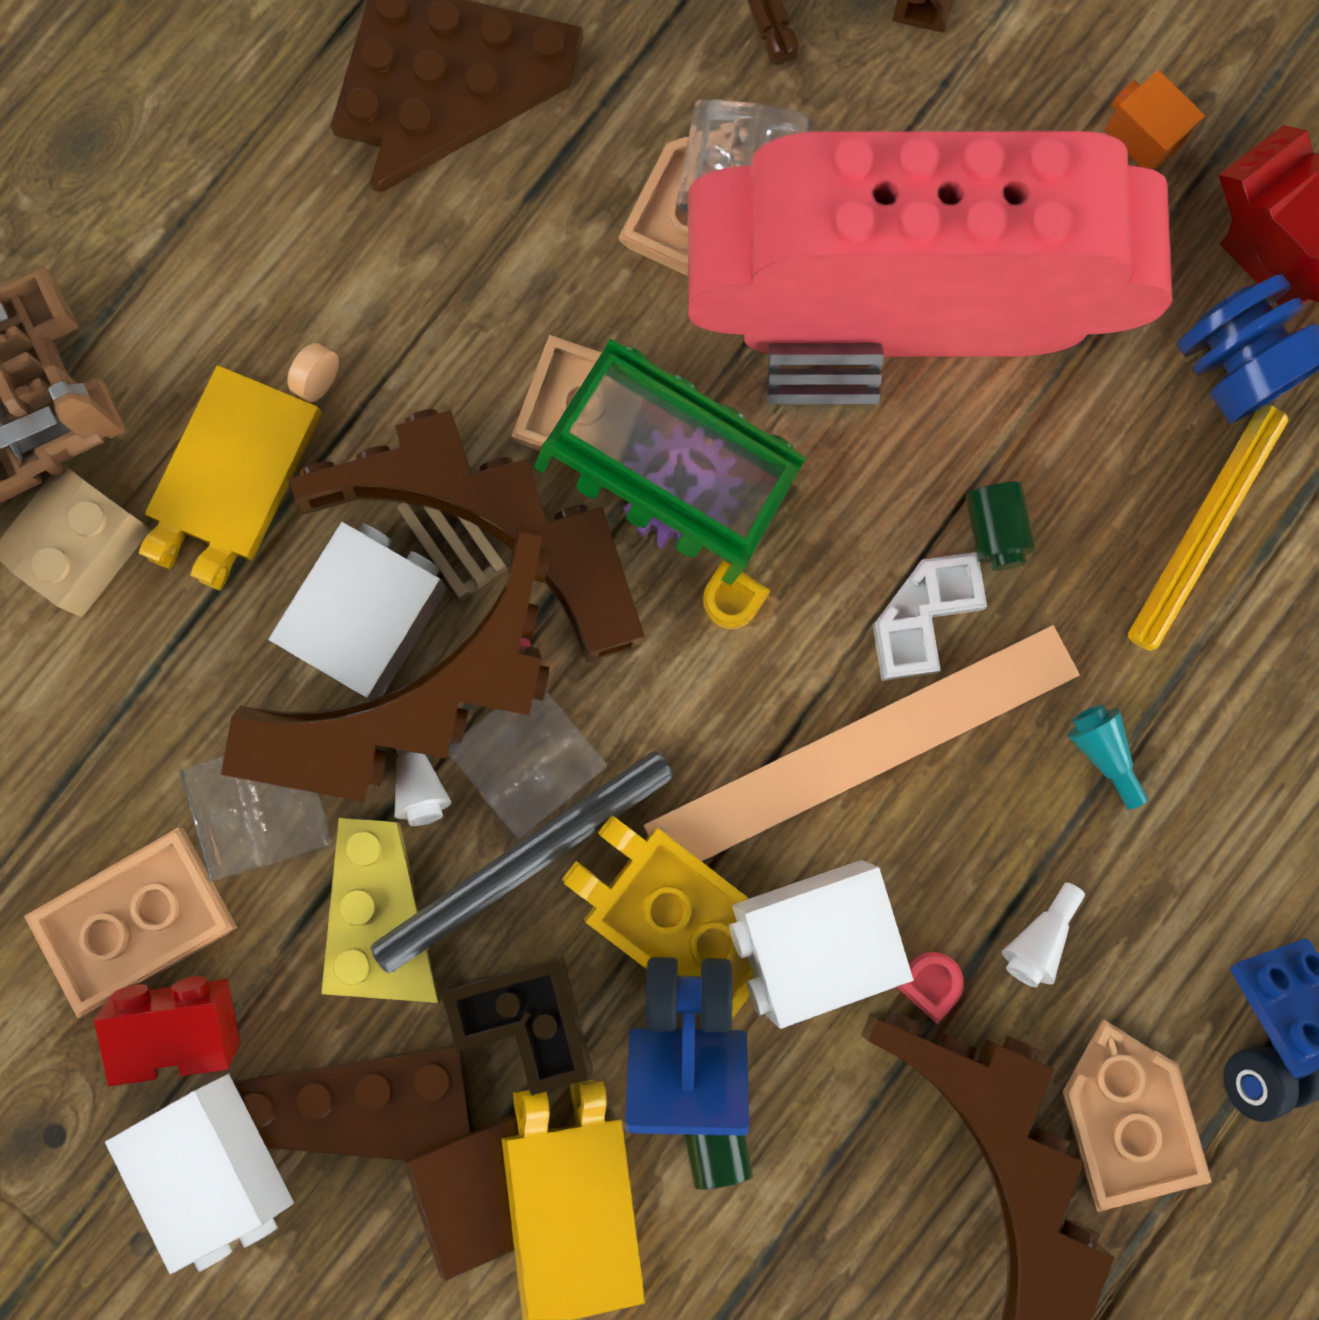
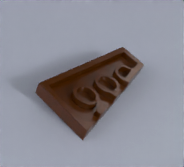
M454 1045L233 1081L266 1148L405 1160L473 1131L462 1050L456 1052Z

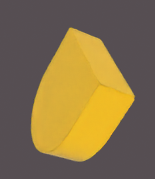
M723 560L705 587L703 608L709 620L716 626L724 629H738L747 625L755 617L771 590L743 572L731 586L721 579L730 564Z

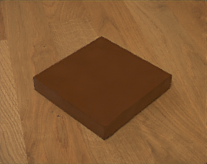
M514 1114L403 1160L440 1278L444 1281H448L514 1251L501 1138L519 1135L517 1118Z

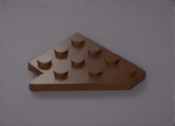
M367 0L330 125L331 129L337 137L380 147L370 182L374 191L384 192L569 88L583 41L582 27L470 0Z

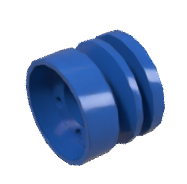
M1283 274L1275 275L1257 285L1247 286L1230 295L1207 311L1193 329L1177 342V346L1184 357L1191 356L1209 346L1212 349L1192 366L1197 376L1214 371L1222 366L1227 371L1228 375L1215 385L1210 391V396L1230 425L1260 409L1261 406L1267 405L1319 371L1318 324L1301 328L1291 334L1285 328V325L1303 308L1304 304L1299 297L1292 299L1274 309L1270 306L1291 287Z

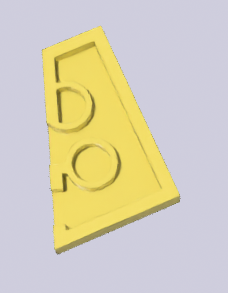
M339 818L321 994L433 1003L441 1002L437 981L434 979L429 958V947L392 973L385 972L379 966L370 949L375 941L419 912L401 825L398 822Z

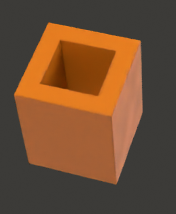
M1157 70L1142 85L1133 80L1116 96L1111 103L1115 113L1104 131L1109 136L1123 142L1127 148L1128 155L1140 167L1155 171L1190 139L1206 115L1167 77Z

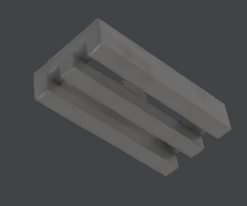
M882 343L769 344L768 404H879V385H881L882 380L881 365H883L884 359ZM780 365H868V369H835L834 366H814L812 369H780Z

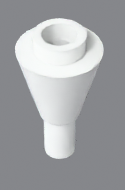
M397 749L395 817L398 819H408L410 826L426 825L443 817L442 810L450 806L452 802L426 755Z
M1065 882L1048 911L1043 912L1002 950V955L1009 962L1006 967L1007 971L1019 981L1031 987H1037L1040 982L1054 984L1069 930L1068 923L1085 897V893L1079 887Z

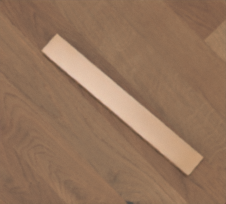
M1052 625L645 824L644 828L649 835L655 826L702 862L1080 676L1056 628Z

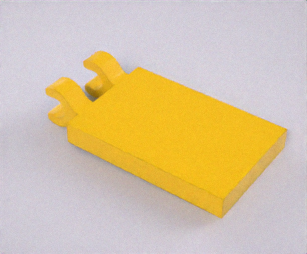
M217 365L144 514L149 519L157 522L158 525L143 540L139 554L148 558L149 562L170 570L178 557L180 547L186 535L210 544L197 558L190 576L198 579V582L221 591L226 584L237 556L253 562L288 488L289 478L293 477L322 416L319 407Z
M610 816L597 833L630 858L611 885H606L577 861L574 862L562 878L566 886L594 906L585 917V922L646 969L647 962L651 957H672L678 963L677 976H701V965L704 959H729L732 963L733 1019L749 997L747 981L754 979L748 957L741 959L735 949L729 924L737 922L732 905L749 898L655 826L644 840L615 816Z
M591 1078L571 1084L570 1093L574 1108L575 1125L548 1129L549 1102L547 1092L532 1096L529 1090L513 1092L519 1135L501 1138L523 1320H575L645 1304L622 1119L616 1117L605 1119L607 1097L604 1081L602 1080L595 1081V1079Z

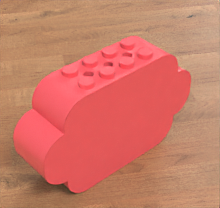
M1086 131L804 132L772 140L761 146L754 153L751 166L730 167L707 173L696 179L688 190V318L692 323L706 330L744 335V342L748 347L769 354V344L882 343L884 357H1016L1042 355L1075 346L1088 334L1120 332L1146 325L1159 318L1173 301L1167 180L1162 174L1152 169L1128 166V151L1124 143L1115 137L1102 133Z

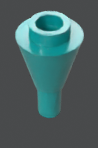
M1099 704L1076 715L1072 719L1075 727L1067 734L1070 740L1106 778L1112 780L1128 810L1146 803L1148 797L1132 770L1133 762L1120 709L1106 710L1104 704Z

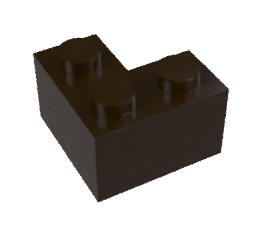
M563 956L453 986L441 992L456 1052L516 1036L531 1096L591 1078L593 1067Z

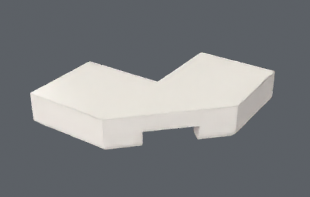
M977 552L921 560L874 623L873 631L882 681L935 674L941 671L932 617L982 611L987 608Z

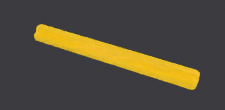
M1266 404L1256 410L1129 630L1128 638L1134 644L1149 651L1160 646L1288 422L1285 412Z

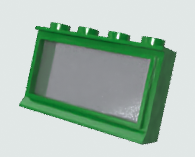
M610 338L551 434L543 443L534 468L544 473L553 457L581 473L576 488L583 495L589 498H596L601 488L605 487L632 504L626 514V518L633 525L645 528L653 516L682 534L676 543V549L683 555L691 558L696 557L702 547L731 563L721 579L731 586L747 567L752 554L807 457L795 451L786 439L777 435L767 434L746 421L745 417L735 408L720 405L701 394L687 379L670 375L650 363L647 357L636 348L622 346Z

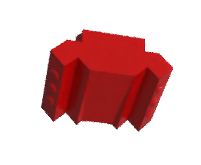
M1283 125L1218 174L1232 217L1228 234L1219 244L1257 284L1275 275L1283 274L1291 287L1275 302L1278 306L1298 297L1303 304L1310 300L1319 302V154L1313 152L1308 130Z

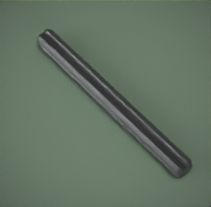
M657 751L649 753L375 941L370 949L376 962L387 973L397 970L598 831L610 816L618 817L669 782L673 774L667 761Z

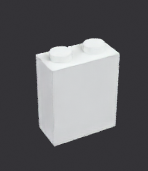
M341 522L268 640L369 700H373L383 696L448 588L436 576L440 568L425 557L411 551L408 557L404 558L388 549L392 540L375 528L362 523L357 531Z
M859 860L732 905L737 922L729 924L731 938L741 959L748 957L754 979L747 981L751 1002L758 1015L765 1014L780 1029L914 981L881 871L876 865Z
M229 1074L191 1092L105 1142L169 1274L193 1262L198 1272L210 1267L232 1253L228 1243L240 1238L244 1248L257 1242L278 1228L273 1218L294 1204Z

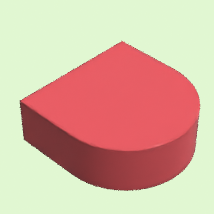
M928 951L914 956L908 962L914 981L897 986L896 988L928 1018L938 1024L959 1000L964 987V979L960 967L951 957L939 952Z

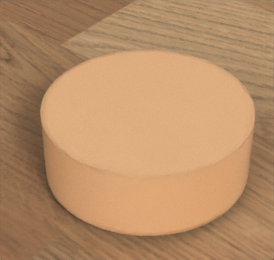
M312 343L304 347L297 354L289 369V390L308 402H315L328 391L337 375L339 367L338 355L319 343Z

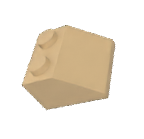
M62 464L65 472L56 477L51 474L1 537L0 561L11 573L54 605L82 618L150 532L151 528Z

